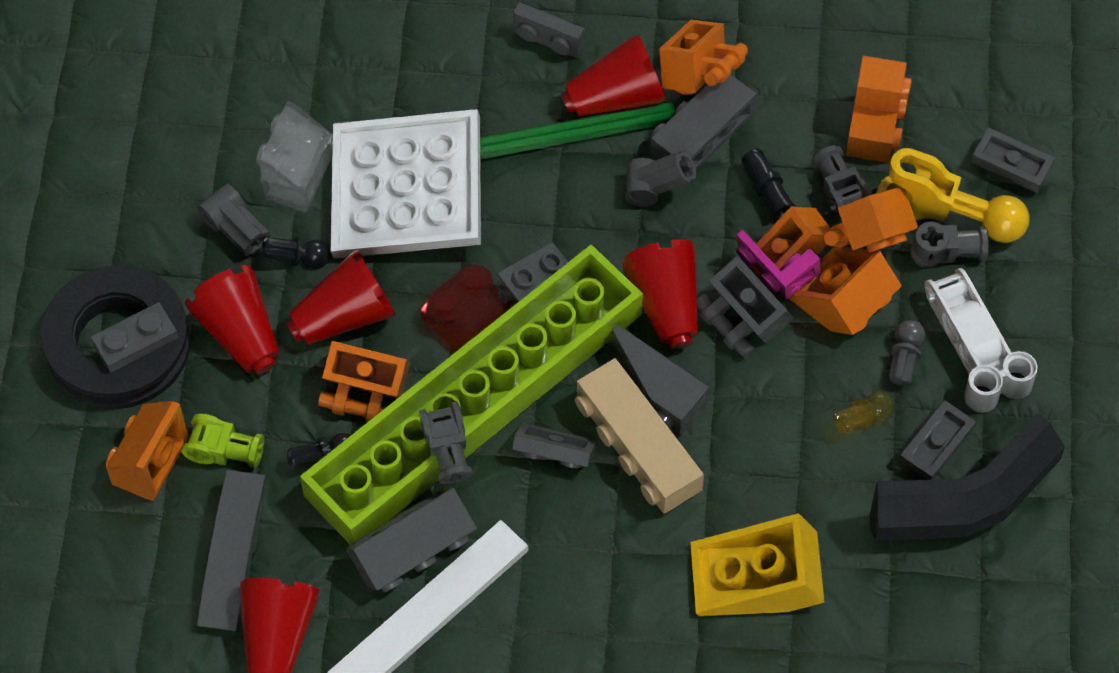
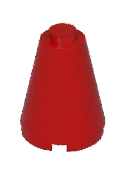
M640 34L630 37L565 84L568 91L561 93L569 114L576 111L579 118L655 105L666 101L665 94Z
M686 239L671 240L672 247L660 248L659 242L646 245L628 253L624 257L625 262L621 261L627 279L643 293L642 307L661 344L670 345V349L687 347L692 344V338L698 335L696 250L694 242Z
M357 249L289 312L292 319L286 322L297 342L304 339L309 345L390 319L396 313Z
M241 265L244 272L234 274L230 268L203 282L194 290L197 297L193 302L187 297L185 305L197 321L247 373L255 371L257 375L271 370L277 364L275 359L280 353L256 275L250 265Z
M274 578L243 579V582H240L239 594L247 673H292L319 599V588L294 581V586L283 584L281 579Z

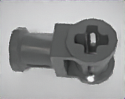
M832 145L821 149L813 156L811 162L815 169L820 170L824 178L823 192L826 196L830 212L835 220L840 221L841 217L838 207L870 196L872 193L867 182L860 177L856 168H847L842 158L843 150L841 147Z
M931 221L925 222L918 227L915 233V240L910 248L911 259L922 268H932L938 264L954 263L956 257L977 256L980 260H986L988 256L987 229L984 226H978L977 230L957 231V225H941Z
M452 402L451 407L427 412L425 409L419 410L425 442L429 446L431 457H437L440 473L437 476L439 483L454 484L472 477L473 470L470 466H467L463 449H466L465 428L458 402ZM449 455L452 456V460H453V464H454V465L451 464V460H450V456H449Z

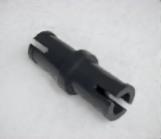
M757 148L747 152L742 157L741 162L745 165L755 182L754 189L756 193L764 197L774 218L779 220L791 206H796L792 203L782 186V177L778 172L773 171L763 151Z

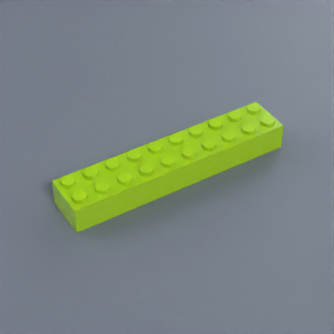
M589 245L300 476L304 497L350 545L388 522L438 481L437 476L440 473L437 457H431L429 446L425 442L419 410L425 409L427 412L444 409L451 407V403L457 401L465 428L466 449H463L465 458H467L611 341L612 330L617 324L625 329L642 315L643 293L594 246ZM449 455V456H450V460H451V464L454 465V464H453V460H452V456Z

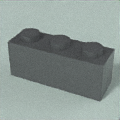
M732 75L723 83H717L714 86H709L705 83L698 90V94L690 101L685 100L679 105L671 120L666 124H659L650 136V158L655 161L684 150L691 155L692 162L697 170L755 113L757 93Z
M443 487L345 549L368 589H382L383 592H387L404 581L401 575L415 568L416 571H421L432 565L437 560L435 554L448 547L449 551H452L470 540L467 534L477 529L455 489Z

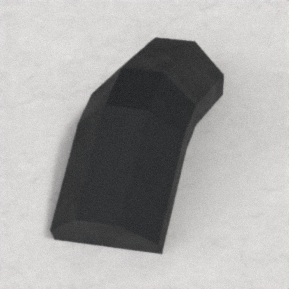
M1037 413L984 469L960 479L877 482L870 510V524L875 541L961 538L968 537L1000 523L1015 510L1061 460L1065 446L1052 424Z

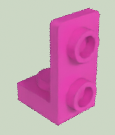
M743 230L736 234L738 245L736 252L740 259L748 267L754 265L762 273L760 278L768 290L773 294L779 292L785 300L789 299L821 273L820 258L811 249L802 255L799 253L793 255L783 265V270L780 271Z

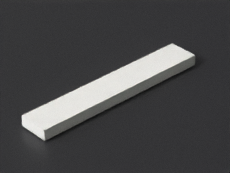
M500 520L327 673L393 672L528 552V545Z

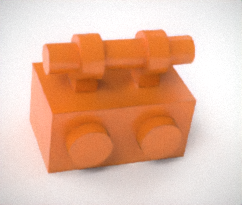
M691 19L659 48L662 88L676 90L678 94L689 95L696 93L705 83L709 86L723 83L729 78L732 70H736L744 63L745 56L748 54V48L743 43L736 45L725 44L724 24Z
M898 187L838 207L843 223L831 227L825 233L824 241L827 245L837 248L850 244L852 251L867 247L869 253L907 241L905 233L918 229V225L905 189Z
M332 341L322 378L328 382L338 384L336 394L322 391L318 406L332 409V414L344 416L345 413L364 417L366 418L365 422H369L386 408L382 406L384 396L397 399L403 394L410 362L407 359ZM351 387L372 392L370 402L367 403L349 398Z

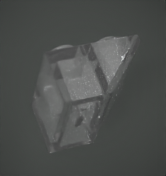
M288 101L282 113L275 115L271 125V137L267 144L263 143L261 145L256 163L260 165V183L263 184L266 200L307 212L333 156L332 134L296 104Z

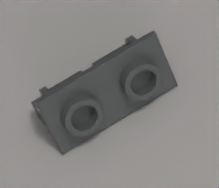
M552 242L496 274L502 282L501 289L497 293L499 300L504 304L519 302L566 265L568 261Z

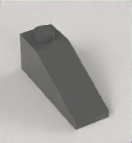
M617 324L612 330V348L620 363L668 428L681 437L708 405L709 387Z

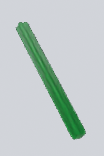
M665 102L480 137V160L654 127L661 123L666 124L674 117L675 106L673 102Z

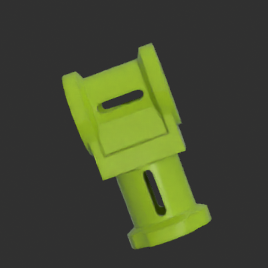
M195 414L191 421L193 430L189 442L183 444L181 453L186 458L201 464L215 463L226 466L228 459L246 462L250 468L256 469L263 454L265 441L263 434L250 436L235 432L234 424L221 421L208 414Z

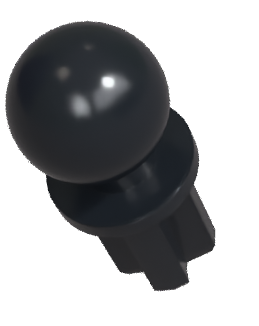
M267 237L262 244V256L268 259L290 261L291 266L297 267L300 260H302L307 267L320 269L328 264L331 256L328 245L321 240H310L305 245H302L300 237H295L293 241Z
M339 433L333 436L328 444H325L324 440L320 437L316 439V443L289 448L287 450V461L290 469L295 471L312 467L351 435Z

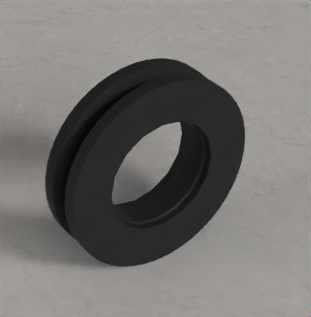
M118 265L90 270L77 276L62 287L46 309L41 326V342L51 373L59 386L67 394L93 407L123 409L141 405L156 398L175 382L182 372L189 355L190 331L182 302L166 281L147 270ZM158 302L162 305L177 330L179 337L111 373L106 365H98L86 359L78 348L81 331L88 321L101 312L116 308L140 312Z

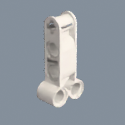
M958 268L955 270V274L934 282L926 280L924 288L927 299L969 374L964 394L966 405L975 412L985 413L996 407L999 396L1002 393L1006 397L1016 400L1028 396L1032 390L1038 366L1036 360L1026 352L1010 351L965 270ZM1010 373H1020L1025 378H1016ZM985 386L989 388L991 391L983 392L978 390L976 387Z

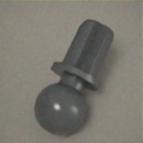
M905 320L895 330L897 344L891 348L893 361L889 379L898 386H905L911 383L915 363L921 358V351L918 347L925 340V330L915 320Z

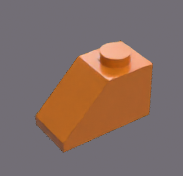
M791 206L756 245L782 271L786 261L795 254L799 253L802 255L811 249L818 255L827 246L824 241V235L830 230V226L816 208ZM752 265V269L760 278L762 273L754 265Z

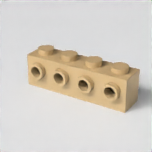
M616 358L577 380L575 403L579 411L586 418L591 416L597 424L596 429L599 437L606 446L612 445L619 454L618 459L622 468L629 476L633 474L642 484L640 486L642 494L650 505L657 504L663 514H666L703 490V472Z

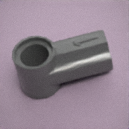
M682 150L655 161L648 158H636L629 161L626 171L625 200L639 207L651 206L658 201V194L688 184L691 180L696 179V167L692 162L691 155Z
M225 184L197 205V210L204 222L213 231H221L245 257L255 255L261 251L264 239L270 237L269 231L247 210L242 197L229 184Z

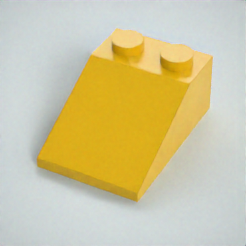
M799 513L690 542L695 608L698 616L790 612L825 603L818 534Z

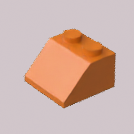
M833 247L820 260L821 273L789 299L829 331L854 335L865 328L868 319L878 309L883 308L891 301L892 295L902 285L881 251L869 253L867 249L852 251L850 247Z
M175 401L143 404L137 416L132 415L129 418L124 430L125 437L119 447H114L110 451L106 461V468L112 485L152 502L154 501L179 457L183 444L189 439L181 406Z

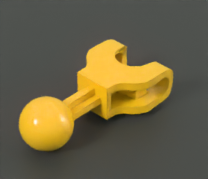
M910 148L900 149L893 155L889 162V176L881 181L876 190L877 194L902 187L906 191L915 220L927 218L944 223L949 211H953L982 222V226L987 229L988 236L1001 243H1010L1021 238L1027 231L1030 222L1028 209L1018 198L1002 195L986 201L959 191L958 187L962 177L949 172L936 157ZM900 163L911 164L916 170L915 174L904 171Z

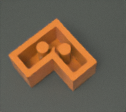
M869 56L862 57L846 156L889 163L891 150H899L903 129L896 128L897 119L904 120L912 79L904 77L906 62Z

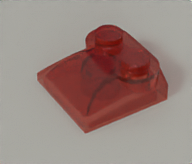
M469 265L461 269L430 294L420 309V317L456 352L515 304H504L499 300L497 293L500 288L493 282L492 274L488 269L480 265Z

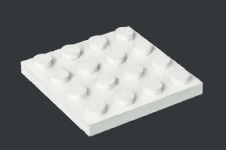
M477 109L333 124L331 253L333 258L348 257L357 249L362 256L481 245L480 116Z

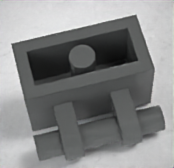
M738 256L709 280L721 296L714 302L706 294H702L697 298V307L702 312L701 318L709 326L714 325L724 336L723 342L730 350L735 349L742 358H747L755 349L746 339L751 332L754 331L767 344L794 319ZM731 306L744 319L736 327L724 315Z

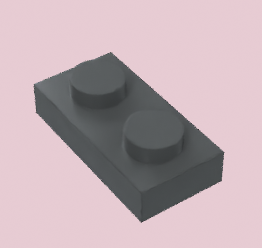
M519 2L513 12L515 34L528 42H537L550 47L560 55H570L577 59L580 57L584 50L585 28Z
M989 127L971 159V163L1036 193L1039 192L1055 161L1054 157Z
M160 302L91 336L93 345L110 373L179 338L177 330Z
M944 401L901 453L899 462L923 479L934 480L975 429L976 421L947 401Z
M522 423L515 434L512 449L521 451L524 456L531 459L547 457L559 460L563 466L580 468L582 466H589L595 454L597 440Z

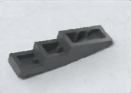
M226 471L209 550L197 626L239 631L241 619L240 582H243L245 578H249L252 554L256 551L266 475Z

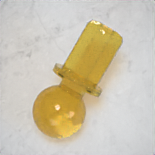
M876 391L869 394L866 399L859 398L855 400L852 407L835 414L833 421L836 424V430L839 433H849L860 427L870 428L876 422L889 419L894 411L893 399L885 392Z

